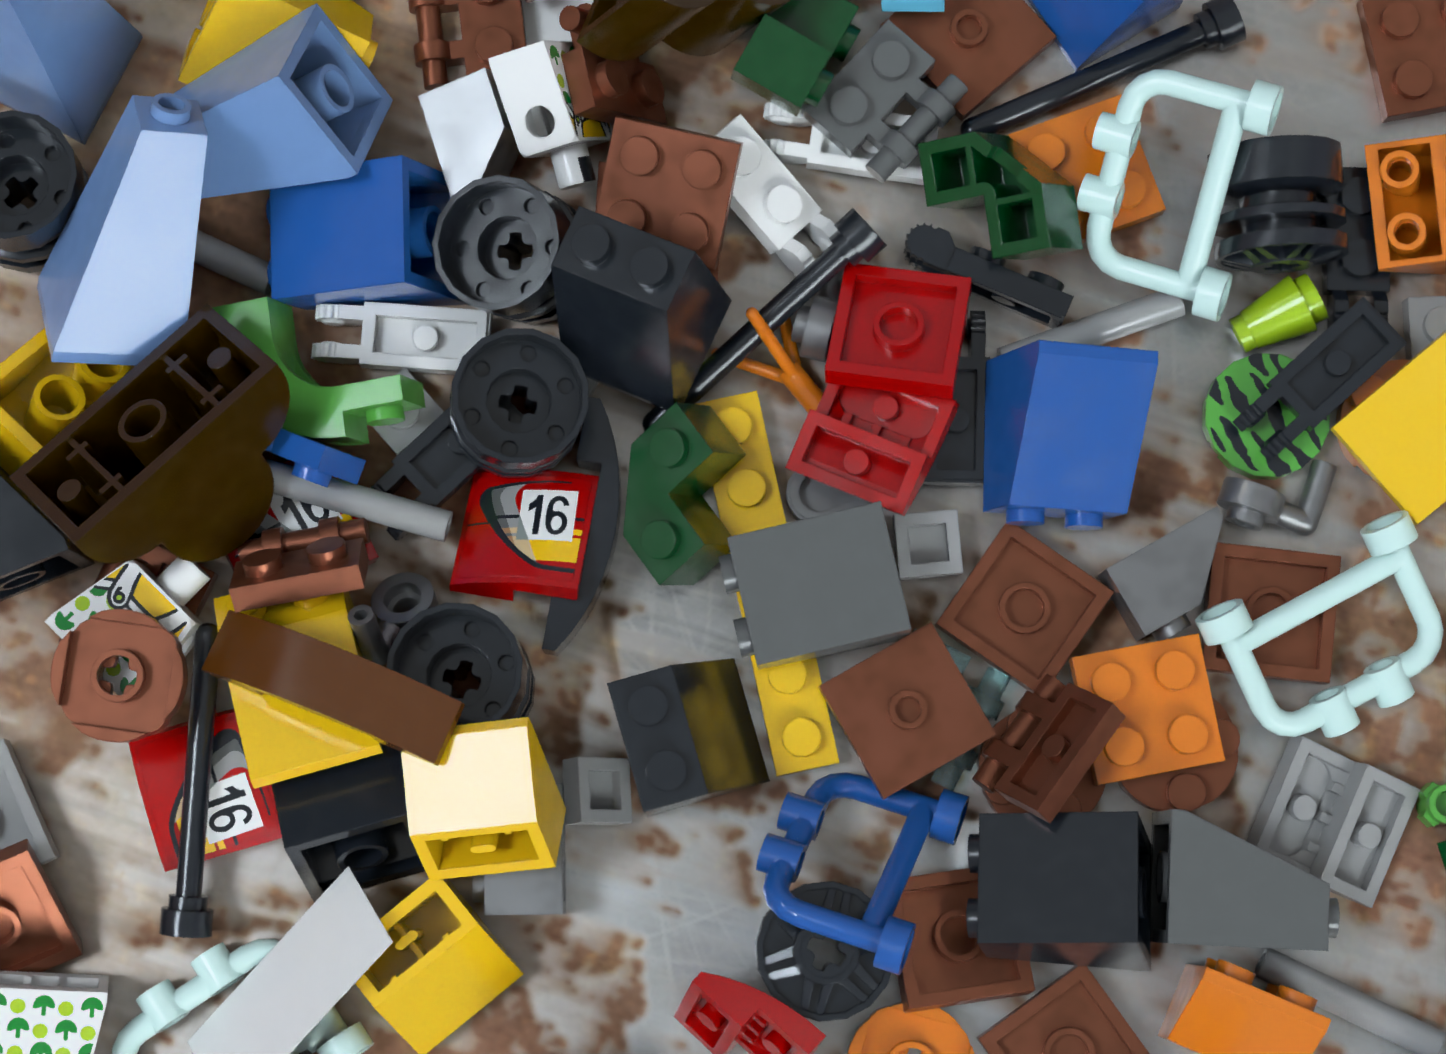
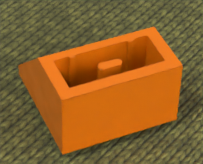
M1446 134L1364 145L1378 271L1446 275Z
M1207 958L1204 966L1185 965L1157 1036L1199 1054H1313L1326 1034L1332 1019L1313 1012L1318 1001L1313 997L1283 985L1278 987L1270 983L1267 984L1265 991L1252 986L1255 973L1221 959L1217 961Z

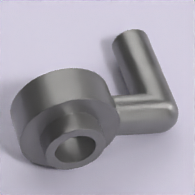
M844 268L818 291V295H815L811 307L803 305L797 311L791 341L801 343V357L824 363L827 359Z
M1314 459L1297 506L1285 501L1286 497L1277 490L1237 477H1225L1217 504L1227 510L1225 519L1237 526L1261 531L1264 523H1272L1297 534L1307 536L1314 533L1317 529L1337 467L1331 463Z
M410 572L392 575L382 581L374 590L371 597V607L362 604L353 607L349 611L348 621L363 658L383 666L387 662L388 652L399 630L420 611L439 605L432 584L427 578Z

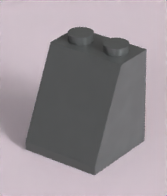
M881 501L727 537L730 554L718 556L726 592L731 594L740 591L745 617L733 620L741 656L743 658L755 655L758 670L895 642L906 637L911 632L912 628Z
M1169 809L1152 813L1151 942L1328 951L1329 938L1337 937L1340 922L1339 902L1337 898H1330L1329 883L1186 810Z

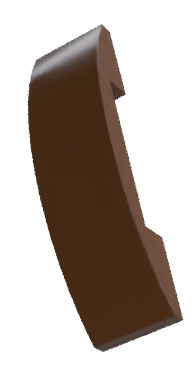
M232 610L228 611L201 668L207 674L259 695L267 694L369 735L383 745L435 766L439 765L465 707L464 703L351 652L283 626L243 613H235Z

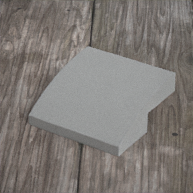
M1304 736L1290 737L1247 842L1329 883L1330 892L1365 907L1372 908L1417 801L1418 793L1421 790L1369 764L1355 762Z

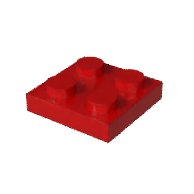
M848 263L844 268L825 365V383L953 399L971 297L972 278L857 264L854 267L851 263Z

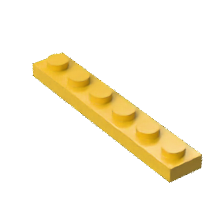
M757 390L696 403L697 405L710 406L746 453L745 457L712 486L719 519L731 536L785 524V514ZM739 591L736 592L742 618L745 617V612ZM755 655L750 656L776 777L839 764L826 700L818 688L822 681L817 659L812 658L758 670Z

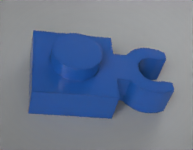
M284 429L280 430L274 441L266 449V451L294 461L295 465L291 473L292 475L327 488L332 476L357 485L366 460Z

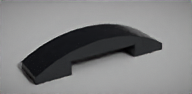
M588 397L589 410L582 425L576 459L579 468L598 471L600 476L578 599L570 600L551 596L542 650L545 654L558 656L574 639L593 610L606 582L618 539L621 517L619 461L609 418L601 399Z

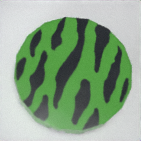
M1255 353L1232 362L1212 381L1202 403V430L1207 442H1210L1213 451L1218 455L1217 458L1228 469L1250 479L1276 480L1302 469L1320 452L1330 430V414L1310 432L1306 428L1270 462L1263 456L1260 450L1264 447V442L1277 430H1283L1296 418L1293 413L1278 399L1266 410V415L1252 428H1246L1241 432L1233 423L1241 413L1269 389L1266 384L1293 359L1282 354Z

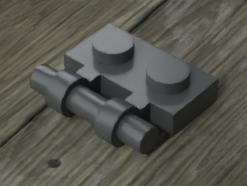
M888 19L832 79L817 107L815 108L810 104L806 107L803 117L850 158L868 140L879 151L865 167L874 178L884 183L898 167L905 169L918 155L916 147L935 126L943 128L956 114L954 106L968 92V88L953 74H949L936 89L930 88L923 83L922 80L934 68L936 60ZM905 99L917 110L896 131L886 125L884 121Z

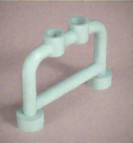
M1154 69L1140 74L1130 82L1118 102L1116 113L1111 114L1103 111L1098 118L1092 138V148L1105 152L1100 175L1087 173L1081 183L1077 196V210L1090 213L1086 228V245L1092 261L1098 268L1117 280L1192 301V315L1218 322L1229 297L1233 273L1207 266L1242 134L1245 130L1267 137L1270 136L1280 111L1284 86L1257 79L1251 91L1175 70ZM1157 95H1166L1222 110L1179 271L1125 256L1113 247L1111 241L1113 223L1119 213L1125 193L1124 181L1129 161L1134 154L1140 136L1142 111L1146 102L1151 97Z
M1401 510L1389 513L1373 520L1360 530V534L1372 557L1252 621L1242 599H1232L1217 604L1201 613L1195 619L1205 644L1208 646L1221 645L1251 712L1265 729L1279 736L1297 737L1320 727L1326 738L1337 737L1353 730L1360 724L1355 708L1375 697L1380 708H1387L1398 705L1414 695L1415 691L1409 678L1423 671L1434 661L1442 646L1444 629L1438 608L1409 547V544L1415 541L1419 535L1408 511ZM1394 575L1416 623L1417 639L1413 646L1397 656L1386 657L1372 663L1364 669L1363 675L1344 685L1330 687L1317 693L1309 700V704L1291 712L1281 709L1269 689L1252 650L1385 578Z
M256 939L238 947L231 953L224 942L219 943L190 963L197 976L179 988L175 989L171 981L166 979L144 992L135 1000L142 1013L131 1019L118 1033L112 1047V1054H137L140 1046L145 1041L176 1024L187 1016L191 1010L243 978L246 973L260 963L279 940ZM334 1006L290 1054H299L305 1050L311 1051L312 1054L314 1052L318 1054H362L373 1046L374 1042L361 1022L348 1027Z

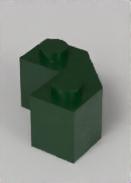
M791 0L770 16L764 14L736 63L731 79L796 117L805 102L816 108L835 75L825 69L829 61L834 57L843 62L861 31L860 28L851 24L859 7L848 0Z
M974 131L918 144L927 207L965 209L985 204L993 259L1029 260L1083 249L1074 186L1008 135Z
M676 402L631 444L623 536L659 586L694 585L719 563L718 556L730 553L727 537H731V534L702 495L745 457L746 453L710 406Z

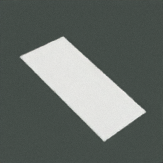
M349 866L187 1041L193 1054H290L393 943Z

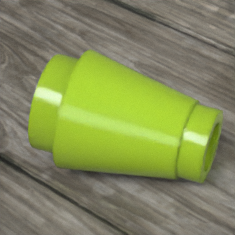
M1305 273L1295 279L1287 275L1249 306L1240 311L1239 315L1229 319V323L1244 352L1247 353L1255 348L1259 349L1317 331L1316 324L1328 319L1329 315L1316 287Z

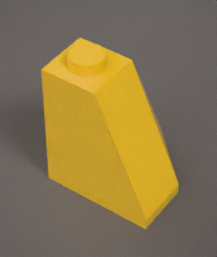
M208 0L199 22L202 29L195 28L183 56L178 81L189 84L316 3L369 69L378 47V42L371 39L374 15L352 0Z

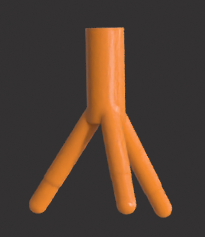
M754 307L748 308L746 310V317L780 368L748 357L735 368L784 384L807 413L810 409L816 411L823 391L801 365L797 343L791 341L793 330L791 318H788L780 326L782 346L759 311ZM718 348L713 349L712 352H711V355H712Z

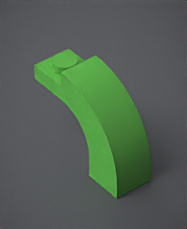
M262 297L212 307L276 362L286 376L290 390V403L281 429L328 444L363 445L369 444L367 425L385 426L405 421L404 412L426 408L423 383L401 374L329 387L320 385L308 373L300 359L292 306L270 297Z

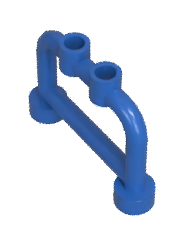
M847 772L829 774L816 780L804 796L788 792L777 821V829L786 831L784 837L771 833L766 835L756 865L757 871L766 873L763 895L767 906L779 919L795 927L875 953L873 967L900 975L912 945L916 923L895 917L893 914L928 833L929 838L955 845L965 819L970 797L944 788L939 800L916 792L901 789L882 800L869 777ZM835 799H853L907 817L862 920L803 901L795 897L789 889L791 883H795L800 874L806 851L811 841H815L819 834L829 803Z

